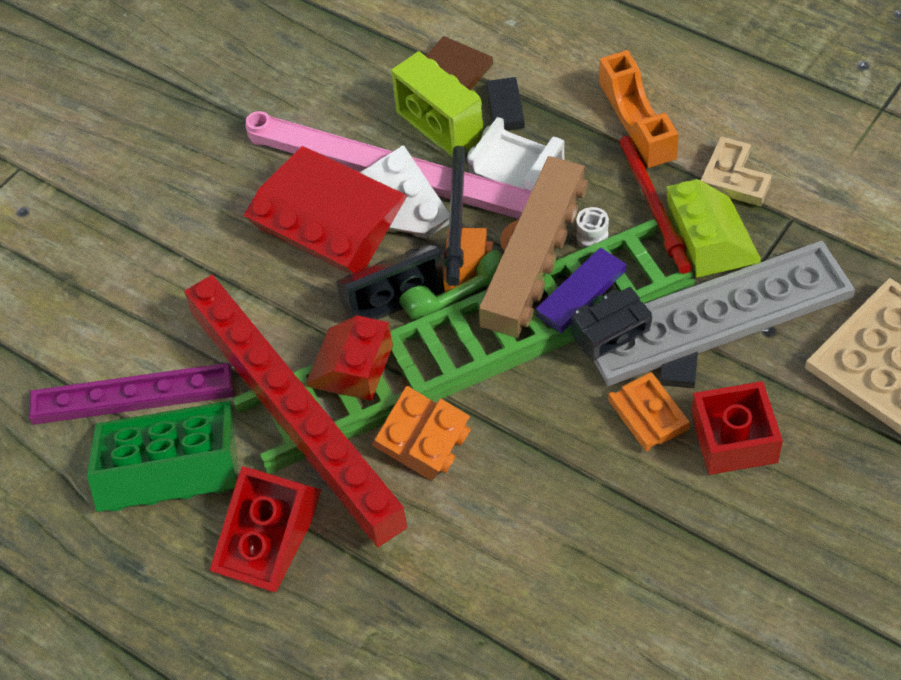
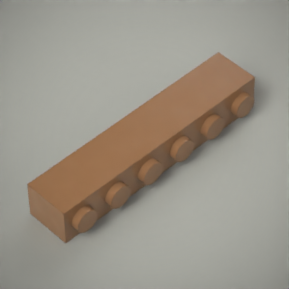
M551 156L547 157L479 307L480 327L518 338L523 326H529L534 311L532 308L534 300L539 301L544 291L545 281L543 279L546 273L551 274L556 262L555 251L557 248H563L567 236L565 228L568 223L572 224L575 220L578 205H576L578 198L583 199L585 197L588 180L584 179V165Z

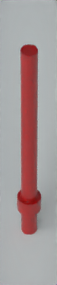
M623 136L619 140L620 146L665 239L664 247L669 257L674 258L680 273H689L692 270V265L685 253L687 247L682 237L676 234L631 137Z

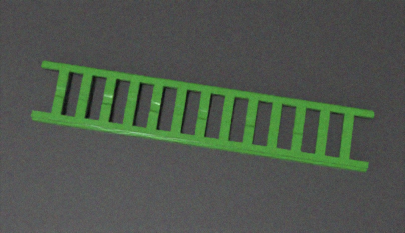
M652 219L556 260L552 273H546L543 279L545 281L543 292L548 298L558 288L553 278L566 272L571 276L600 247L610 254L626 247L651 284L636 290L625 273L613 284L619 292L632 287L640 297V301H643L644 304L693 287L695 280L692 278V271L686 274H682L679 271L665 277L640 241L655 235V232L658 230V224ZM485 290L392 330L393 347L391 354L410 387L436 402L440 398H445L575 341L571 334V325L562 334L552 327L547 329L543 321L536 317V311L534 310L528 326L533 334L532 336L517 342L512 336L493 331L503 349L486 355L464 319V316L479 310L487 291ZM601 295L591 306L601 302L603 296ZM447 323H450L473 361L457 369L433 330ZM420 336L442 374L427 382L422 378L403 342ZM314 364L293 372L320 404L314 390L306 385ZM381 376L375 391L380 402L365 409L361 408L356 397L337 393L349 416L339 419L334 423L348 440L383 425L402 394L401 392L393 395L383 376ZM252 390L233 398L238 413L262 403ZM273 416L272 418L285 443L260 454L265 470L270 474L306 459Z

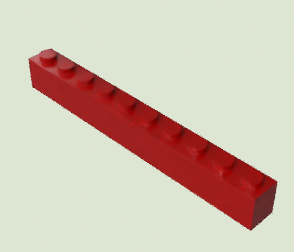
M212 274L186 289L184 293L192 316L375 546L379 548L406 530L407 522L402 504Z

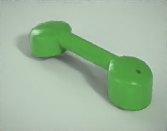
M493 250L486 254L476 268V277L438 297L433 294L430 288L417 286L404 292L399 302L414 321L439 311L485 286L489 287L501 261L502 254L498 250Z

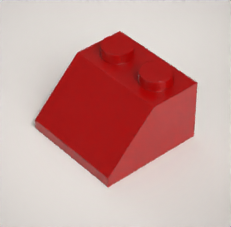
M356 315L328 328L307 379V387L372 401L393 347L389 322Z

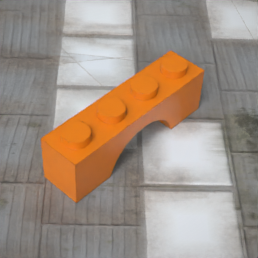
M625 50L600 58L599 85L628 135L631 137L647 168L676 160L679 134L666 112L657 115L650 106L643 88L640 69L630 52Z

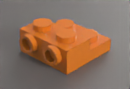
M406 386L373 441L372 446L432 481L439 471L446 474L456 456L450 452L455 443L461 446L468 436L471 428L466 423L470 416L441 398L435 403L409 386Z

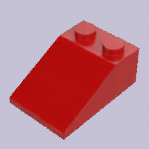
M242 466L209 571L277 592L311 525L322 489Z

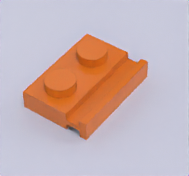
M652 372L622 387V390L616 393H609V403L646 452L650 451L652 446L656 444L661 445L688 431L690 428V421Z

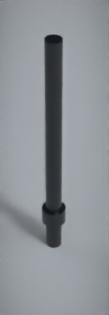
M455 146L453 148L448 248L444 251V265L447 268L446 283L449 286L459 284L460 268L464 264V251L461 249L465 148L463 146Z

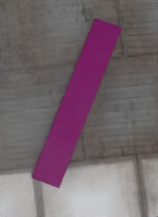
M223 363L30 390L29 419L32 425L234 397L233 368L231 363Z

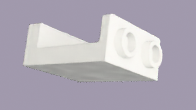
M497 117L491 126L485 128L477 146L470 149L466 163L469 166L470 174L532 191L548 156L565 160L564 140L553 136L547 146L507 132L504 129V119Z

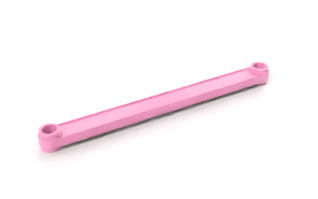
M262 111L253 112L246 119L245 126L248 138L255 145H266L293 154L303 145L358 172L365 170L393 152L271 117ZM412 157L437 196L450 199L452 168ZM464 172L463 203L516 219L520 218L532 191Z

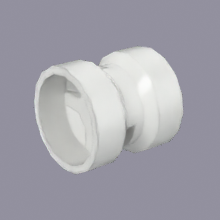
M589 207L578 213L576 218V242L581 249L608 238L609 218L604 210L597 207Z

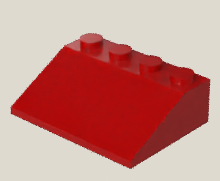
M302 145L258 189L243 216L266 233L348 274H352L367 268L407 196Z

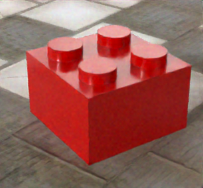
M763 381L693 393L691 418L708 475L779 463L783 440Z

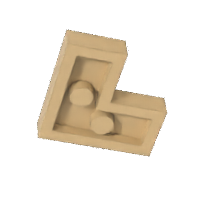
M721 136L701 181L732 199L762 206L771 184L772 175L744 168L750 154L751 144Z

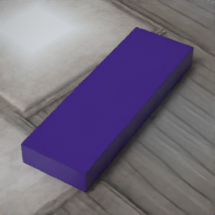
M600 247L535 309L536 317L562 334L571 325L572 316L576 310L587 304L591 306L626 272V264Z

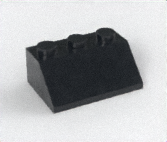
M427 244L416 249H410L404 254L387 261L378 262L370 268L349 274L343 279L336 281L340 302L349 318L357 315L378 320L403 309L399 302L400 297L404 292L413 287L426 286L430 288L435 296L445 292L440 250L438 247Z

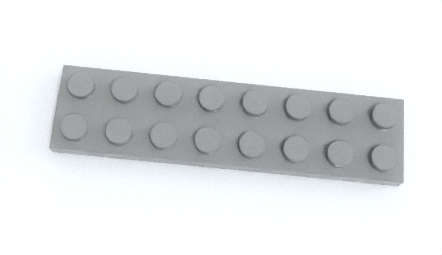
M822 240L645 303L653 316L650 331L596 359L594 362L606 385L610 386L660 368L664 363L694 352H704L847 300L854 296L855 288Z

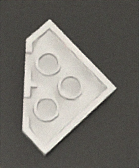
M404 145L360 172L407 196L387 232L396 233L400 231L412 233L416 237L428 238L449 224V212Z

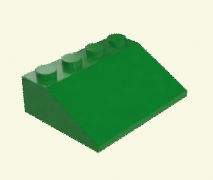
M231 400L96 423L87 471V479L96 512L106 510L119 511L125 507L140 504L154 505L160 501L175 498L189 499L195 495L210 492L224 493L235 488L238 480V462Z

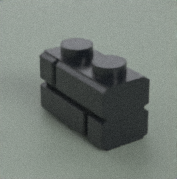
M628 287L620 292L612 290L604 296L601 302L593 306L587 304L576 310L571 320V334L577 343L582 346L589 359L595 361L649 332L653 316L643 301H640V297L632 287Z

